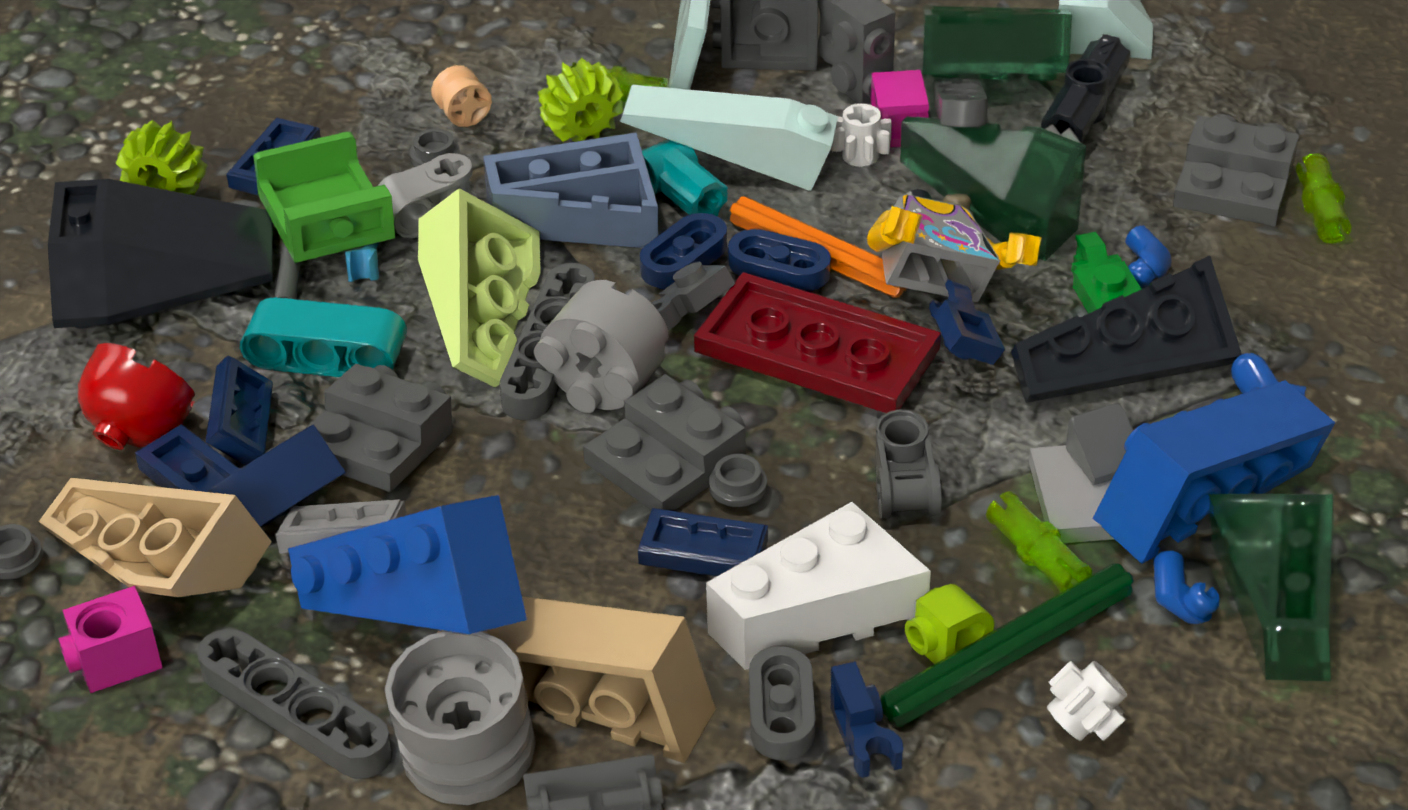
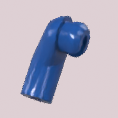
M1140 225L1133 228L1127 234L1125 243L1139 259L1132 262L1128 268L1139 286L1146 288L1156 278L1159 279L1166 275L1172 263L1171 254L1145 226Z
M1245 353L1233 362L1231 375L1242 394L1255 387L1262 388L1278 383L1266 361L1257 354ZM1290 384L1305 396V386Z
M1163 551L1155 556L1154 585L1157 603L1188 624L1208 622L1212 618V613L1220 605L1219 594L1214 587H1211L1205 593L1206 584L1204 582L1195 583L1192 587L1185 584L1184 559L1178 552Z

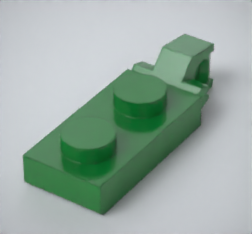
M1096 232L1075 236L1077 247L1076 255H1073L1074 262H1072L1071 268L1073 274L1072 287L1087 313L1101 308L1104 303L1121 295L1126 297L1141 290L1125 261H1122L1118 254L1107 255L1106 245Z

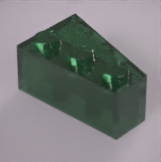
M923 5L922 75H931L938 78L960 77V74H979V77L984 79H1008V74L1028 73V79L1057 80V73H1065L1066 67L1069 65L1072 13L1069 9Z
M1208 494L1212 545L1265 679L1331 681L1335 567L1333 494Z

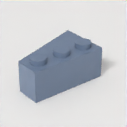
M637 133L483 156L488 204L540 231V240L643 248L658 236V205Z

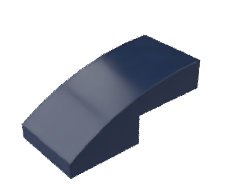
M313 424L250 462L207 492L236 495L262 528L284 515L293 506L335 482L346 472Z

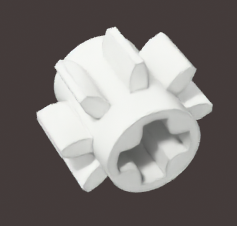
M854 104L847 107L843 112V117L838 116L831 151H842L843 160L852 166L865 167L874 164L879 159V153H890L891 119H881L880 111L869 104Z
M1070 661L1049 681L1052 686L1050 691L1056 698L1047 705V708L1056 721L1076 739L1082 741L1089 733L1094 731L1105 741L1126 720L1122 715L1125 712L1118 705L1128 695L1120 683L1097 662L1092 661L1081 671Z

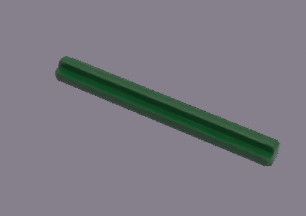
M1112 563L884 692L880 697L883 716L888 718L895 727L907 724L1128 597L1133 592L1131 585L1134 582L1133 576L1130 572H1126L1121 564Z

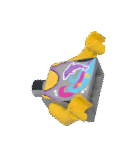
M916 189L898 197L895 205L880 215L868 232L867 243L874 251H882L886 284L949 296L948 290L945 287V283L949 279L968 286L972 293V301L978 302L995 270L1012 268L1016 263L1037 266L1041 237L1009 233L1008 242L994 244L984 235L968 209L960 205L932 200L931 195L927 191Z

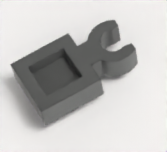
M695 262L677 271L673 276L675 282L660 292L661 298L652 302V304L659 311L668 330H670L680 322L681 317L685 314L697 313L732 287L735 282L726 265H702L701 262Z

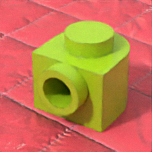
M948 584L934 588L924 596L916 599L915 618L906 622L905 634L911 647L917 653L925 655L936 664L992 632L995 623L993 616L958 585Z

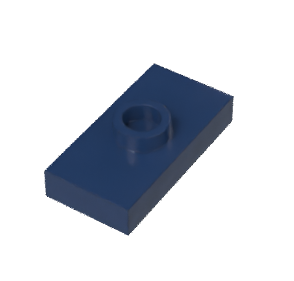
M275 118L226 174L229 188L258 195L254 164L255 153L321 138L320 128Z
M229 355L216 366L206 443L246 466L265 454L273 382Z
M652 508L638 547V563L640 565L719 576L766 549L768 525Z

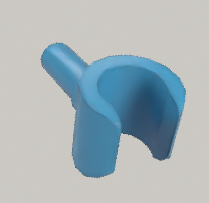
M380 242L363 246L361 249L345 252L348 282H354V280L370 278L371 281L380 279L377 247Z

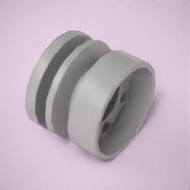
M443 631L428 635L405 649L390 668L385 686V694L405 773L420 793L441 803L471 805L495 799L517 785L523 774L531 766L536 742L518 657L503 640L483 631L473 634Z

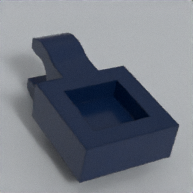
M948 279L945 283L949 294L948 300H945L943 303L932 300L929 304L930 313L935 318L943 335L944 345L958 358L964 360L972 358L994 365L1005 351V348L989 314L975 309L972 302V293L968 286Z
M856 661L832 666L830 709L849 756L853 755V766L857 774L862 778L870 776L869 756L877 753L886 755L890 759L894 770L902 769V739L894 731L876 724L882 722L883 710L875 685H865Z

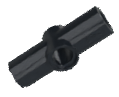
M1103 34L1100 39L1089 43L1079 60L1071 62L1066 67L1064 85L1043 117L1040 132L1052 124L1060 134L1070 128L1082 144L1092 125L1101 122L1105 118L1107 100L1130 61V50L1123 46L1119 37Z

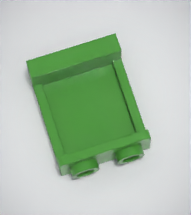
M343 132L255 153L254 164L258 196L294 263L395 238L392 195L385 184L376 187L372 186L358 162L356 139L351 132Z

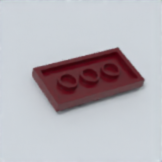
M743 272L695 333L694 352L888 413L889 411L901 409L940 350L941 332Z

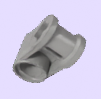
M457 153L440 155L427 163L403 172L391 174L379 183L378 186L385 184L392 195L394 229L399 235L409 239L418 238L419 218L459 188L477 197L470 187L469 179L473 173L470 159L465 155Z

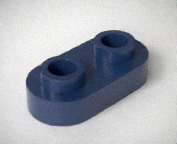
M708 213L687 215L677 221L642 248L640 252V273L642 279L647 284L664 290L675 282L673 279L674 274L683 267L695 262H701L702 265L713 263L727 249V226L721 218Z
M760 229L741 231L735 234L728 243L729 267L739 276L744 272L807 292L821 288L830 279L831 256L829 251L818 243Z

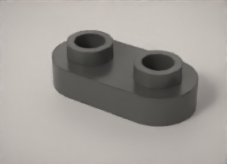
M775 646L760 651L754 656L749 665L752 743L761 754L772 759L790 760L800 757L812 747L815 740V707L811 662L805 654L791 647Z

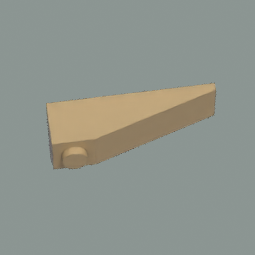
M70 478L39 520V523L47 531L126 586H135L137 592L172 597L241 588L247 578L254 572L257 563L272 542L236 495Z

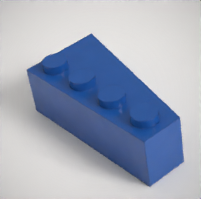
M1284 380L1262 388L1255 387L1247 393L1225 400L1218 399L1210 405L1188 412L1181 411L1173 417L1151 424H1141L1126 439L1124 444L1126 452L1093 519L1134 558L1143 564L1158 554L1160 549L1158 544L1161 540L1171 536L1179 543L1196 533L1198 526L1195 523L1204 518L1208 513L1213 511L1217 516L1223 518L1237 510L1238 505L1252 491L1261 496L1311 467L1336 422Z
M499 495L431 508L288 548L292 565L291 577L297 589L302 609L464 634H473L527 620Z

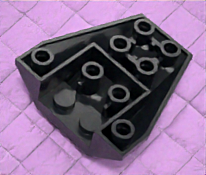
M113 179L55 182L48 236L51 308L54 329L69 327L82 329L97 325H110L273 281V222L266 209Z

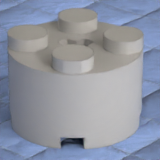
M595 280L580 287L544 329L540 341L534 348L535 358L546 368L547 372L554 374L555 383L566 392L569 403L575 409L584 413H591L596 408L602 410L623 408L624 401L644 387L667 355L664 344L669 339L668 328L659 311L648 299L633 289L628 295L612 289L616 282L608 280Z

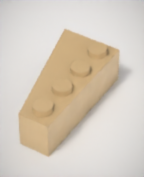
M522 596L527 617L526 621L483 631L503 640L515 653L520 664L527 701L539 704L546 712L554 716L555 721L577 727L580 720L585 719L612 728L611 739L635 747L639 739L642 738L663 745L664 757L685 763L716 710L685 617Z

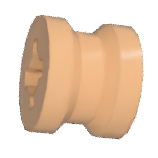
M455 65L446 68L439 73L431 88L433 100L440 109L444 110L448 119L458 127L475 125L483 120L490 111L492 104L490 92L479 82L473 71L465 66Z

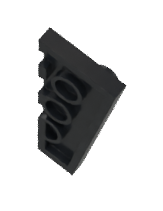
M1210 255L1194 262L1190 268L1177 274L1171 275L1170 273L1152 281L1148 287L1126 297L1121 295L1112 299L1091 313L1082 317L1075 316L1017 342L1011 351L1025 403L1231 365L1242 355Z

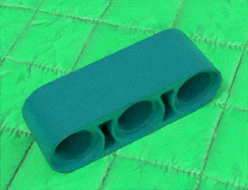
M277 297L266 298L260 301L240 341V351L250 364L257 368L273 371L341 377L355 364L371 368L384 365L393 370L407 337L408 328L405 321L398 314L384 308Z

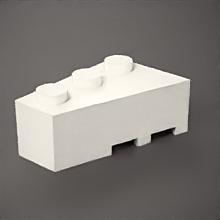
M850 502L706 582L708 634L745 670L749 669L750 662L756 654L770 647L786 646L807 654L818 651L819 642L852 634L855 641L874 636V627L905 619L909 621L915 618L916 599L930 591L931 571L858 506Z

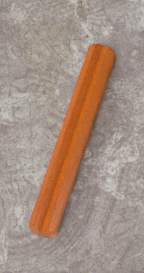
M746 196L740 197L730 208V212H732L730 221L733 225L744 230H766L818 243L824 246L830 253L831 270L892 298H899L908 289L886 284L883 258Z

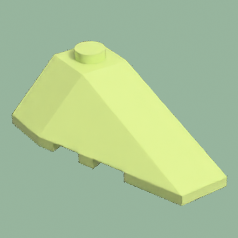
M459 188L419 218L418 262L452 367L493 387H497L500 385V379L517 342L514 332L518 321L526 316L530 305L526 302L529 289L537 284L541 273L540 231Z

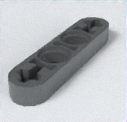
M941 78L934 80V107L941 125L974 127L987 124L988 97L978 79Z
M579 263L558 265L546 277L500 379L501 406L504 413L511 418L518 420L539 418L552 405L559 388L555 383L554 374L547 372L546 368L538 361L530 360L529 357L534 355V348L540 341L544 329L548 326L544 322L554 319L580 287L588 282L595 281L592 269L586 265ZM570 292V298L564 297L565 293ZM528 381L534 383V388L527 390Z
M225 628L205 636L199 643L197 649L203 680L209 687L342 774L351 778L365 779L376 776L384 771L391 762L392 748L387 724L381 718L249 634L238 629ZM237 657L239 659V664L233 661ZM281 680L287 683V686L282 691L274 695H261L255 692L256 688L266 681ZM316 708L326 709L333 713L328 720L316 725L305 724L299 720L304 713ZM349 740L357 745L352 750L350 748ZM371 742L373 743V746H371V747H369V748L366 747V746H368Z

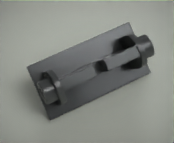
M654 754L523 774L528 810H661V803H663L661 782L659 776L656 775Z

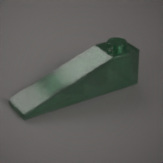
M907 116L902 120L900 162L944 197L948 194H967L971 199L970 212H974L973 217L977 224L1000 242H1008L1009 233L1041 237L1038 258L1046 261L1078 230L1086 145L1041 127L1025 126L1021 131L1001 130L1000 124L987 123L977 128L944 126L940 124L939 119Z

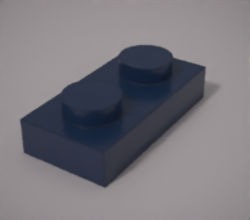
M182 424L135 452L139 470L160 487L207 492L240 470Z

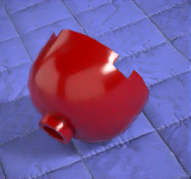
M103 343L97 345L78 383V402L85 418L96 427L93 431L94 437L105 445L118 450H123L126 444L135 447H145L181 425L195 401H192L195 397V392L181 376L155 359L148 368L132 361L136 350L113 343Z

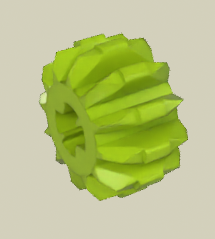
M581 58L574 68L562 62V73L558 76L546 75L548 87L538 91L539 102L542 105L539 108L541 111L540 116L545 125L550 127L554 135L560 138L562 142L572 139L573 142L584 141L587 136L597 139L600 138V131L604 128L616 129L613 117L622 114L624 111L621 101L623 94L620 84L615 77H612L607 67L603 66L600 62L591 65L590 62Z
M152 119L149 123L144 124L142 128L137 127L135 131H131L123 141L124 146L118 153V159L115 163L122 169L120 181L195 195L208 166L201 160L204 147L193 145L189 142L191 131L180 134L176 132L172 121L161 127Z

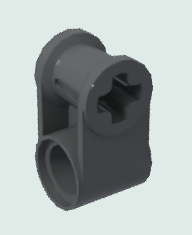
M899 409L889 411L881 416L877 422L875 472L878 510L881 519L890 518L892 512L928 510L931 516L941 514L940 474L938 465L934 462L929 426L921 415L910 410Z

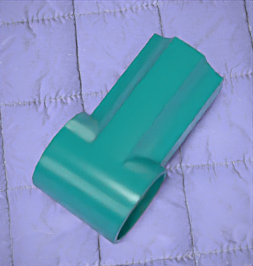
M666 139L642 150L654 195L663 192L689 215L708 213L718 216L719 210L728 201L727 186L698 163L694 148Z

